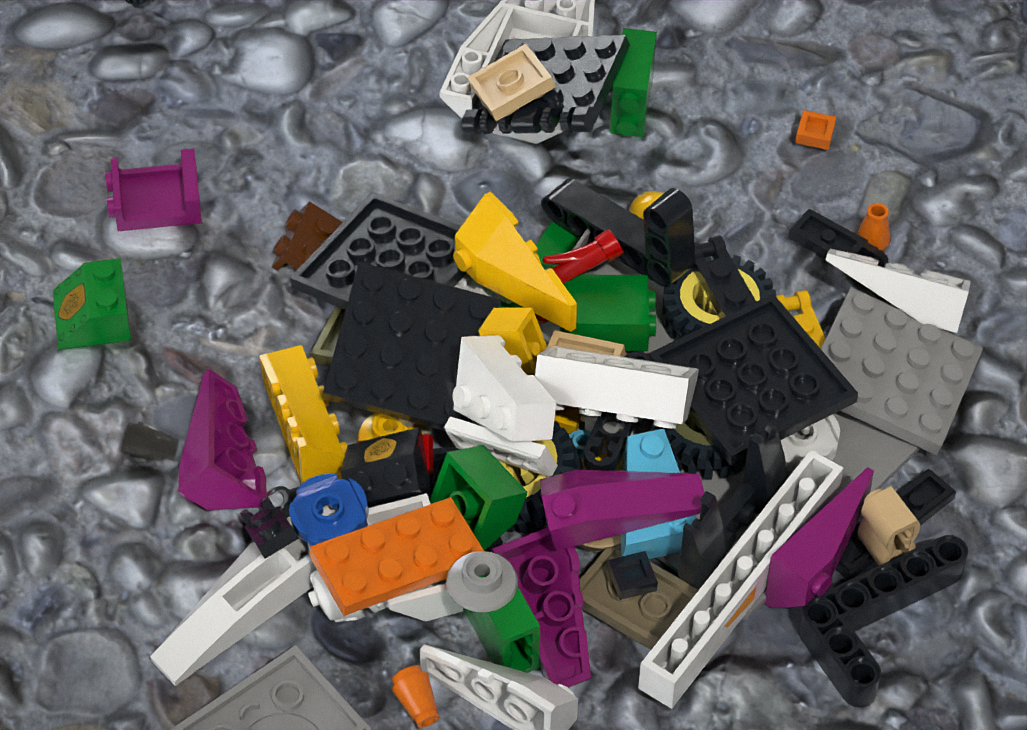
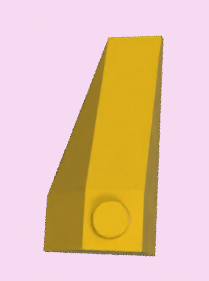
M491 191L484 194L455 234V252L453 257L457 267L463 272L466 271L477 283L524 308L532 307L535 314L570 332L575 330L577 303L552 268L545 270L542 267L536 253L538 250L532 240L525 242L515 229L519 222L513 213Z

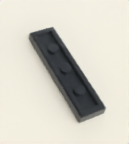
M927 469L897 492V494L921 526L955 499L956 491L932 470ZM860 522L856 524L835 569L847 581L856 577L875 562L858 538L857 532Z

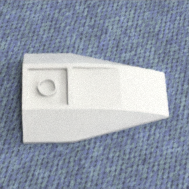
M501 0L461 45L439 92L440 98L463 118L465 111L472 109L478 97L471 88L467 77L495 62L507 39L593 36L595 0ZM558 122L557 127H555L552 133H545L541 130L540 133L516 134L512 131L510 134H503L499 131L497 124L493 134L538 144L563 131Z

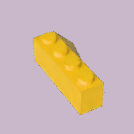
M302 345L260 355L261 378L300 484L317 475L328 473L337 474L338 479H342L341 469L348 446L345 441L339 443L337 437L340 434L339 424L335 413L328 414L326 407L329 406V400L322 399L324 385L318 386L315 379L318 378V371L313 357H306Z

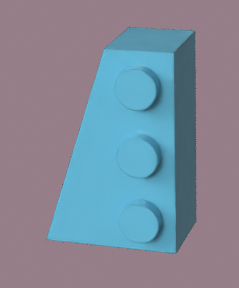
M664 428L628 436L622 455L621 471L680 473ZM696 515L621 534L620 557L646 551L648 558L653 559L681 552L683 528L686 523L691 525L696 519Z

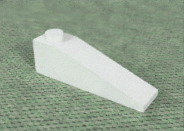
M831 248L828 251L826 261L920 323L932 324L948 332L957 333L971 281L926 269L924 273L916 275L913 274L914 271L907 268L903 264L886 263L884 268L878 266L879 261L871 257Z
M425 644L420 649V667L423 672H427L429 677L512 730H569L577 720L578 698L575 697L568 687L562 684L556 685L541 676Z

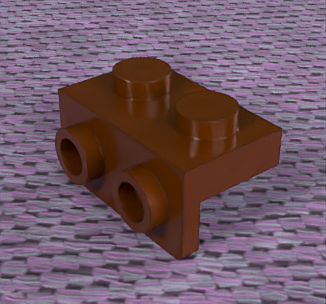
M310 201L300 211L294 209L284 225L288 229L286 235H282L273 248L272 253L276 257L271 267L278 271L287 263L298 269L342 224V221Z

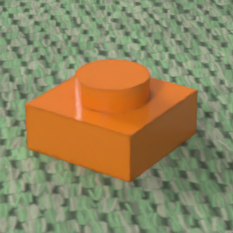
M803 110L795 143L829 150L837 117Z

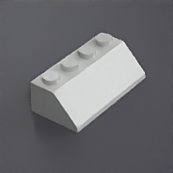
M550 346L537 355L535 377L556 401V410H564L566 405L579 407V413L584 415L601 416L603 411L616 413V419L621 421L639 422L640 417L653 419L654 425L658 427L676 428L677 423L683 424L688 419L699 369Z

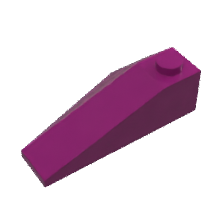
M867 467L771 555L765 605L770 608L805 606L816 595L820 597L828 590L832 583L834 571L861 516L864 499L871 491L874 474L872 469Z
M549 527L492 548V553H500L514 567L518 576V587L540 625L539 668L544 677L556 685L562 684L568 688L590 680L587 634L584 630L582 610L584 604L579 581V556L575 547L557 551Z

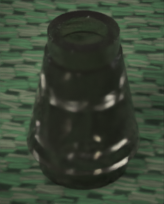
M141 421L138 424L129 422L123 438L121 451L130 453L129 457L174 461L180 439L173 438V436Z

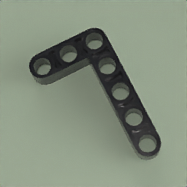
M572 178L566 179L541 200L544 213L554 223L579 238L589 229L588 243L594 241V237L610 229L624 252L616 260L642 275H648V279L662 287L671 286L695 265L693 208L689 198L679 189L670 188L644 210L643 219Z
M954 535L941 536L827 590L820 597L816 595L802 607L799 624L800 639L849 705L859 708L871 705L877 696L881 679L879 664L855 631L957 583L963 575L968 556V547L961 538ZM846 605H852L856 608H850ZM813 621H820L822 622V624L815 623ZM834 650H840V651L845 652V653H844V654L837 653V652H835ZM855 680H862L867 684H860Z

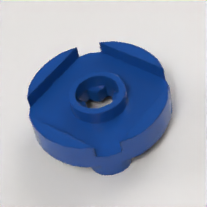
M337 474L317 475L302 483L296 490L297 496L293 503L290 502L289 515L293 529L309 546L368 526L369 508L365 492L356 481L350 478L347 481L345 479H338ZM330 505L332 509L339 508L333 515H321L324 513V506Z

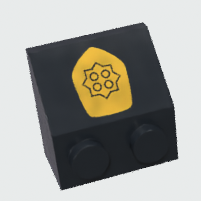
M420 427L348 445L341 469L342 479L349 481L350 478L362 487L366 495L368 508L426 493L430 501L432 492Z

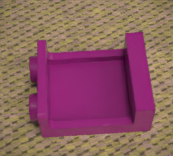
M194 148L180 150L182 164L120 169L118 157L111 158V171H105L107 192L113 191V197H107L109 218L116 217L118 231L202 223Z

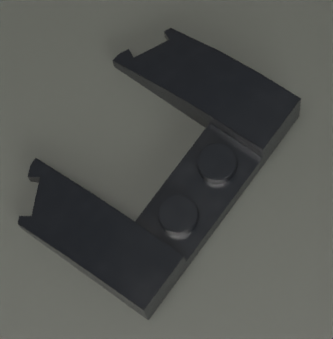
M768 423L764 430V436L755 432L749 438L743 483L723 508L719 511L716 496L706 491L700 499V519L696 518L691 525L686 523L683 528L678 578L698 590L725 558L726 552L735 541L736 532L741 526L747 527L755 514L759 515L787 480L785 454L777 427Z

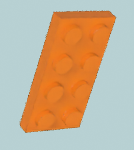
M450 497L310 546L309 556L341 613L345 616L445 580L449 569L458 559L466 554L484 550Z

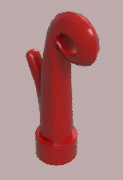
M607 229L594 237V241L583 247L562 254L544 256L542 261L545 264H558L553 270L564 284L607 260L611 262L624 252L610 229ZM535 314L538 324L549 322V320Z

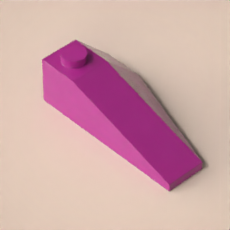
M211 369L204 372L179 464L178 492L188 501L195 502L206 510L261 507L262 503L260 500L267 497L266 475L263 467L256 466L253 458V453L257 451L254 440L248 439L243 425L248 419L238 388Z
M574 470L540 479L541 496L549 531L557 551L700 514V499L704 494L700 474Z

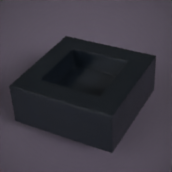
M646 551L608 560V571L619 600L657 591L658 581Z

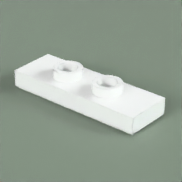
M450 417L444 426L448 436L458 449L484 445L499 462L547 477L552 476L558 466L545 445L532 441L512 442L483 425H476Z

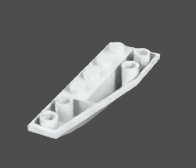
M330 505L324 506V513L321 515H333L338 508L332 509ZM289 516V517L286 518V519L288 520V522H289L290 525L292 526L291 519H290V516ZM298 536L299 539L264 559L254 542L243 551L150 656L151 661L174 686L181 683L313 587L310 575L316 570V567L309 556L310 546L306 541Z

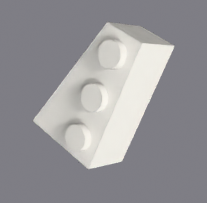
M500 335L461 337L457 382L453 391L454 410L512 442L551 440L556 401L534 375H526L521 369L522 361L517 355H510L505 350L504 339Z

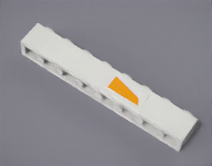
M813 450L807 453L641 662L638 689L671 709L674 707L767 587L771 555L839 494L844 467Z

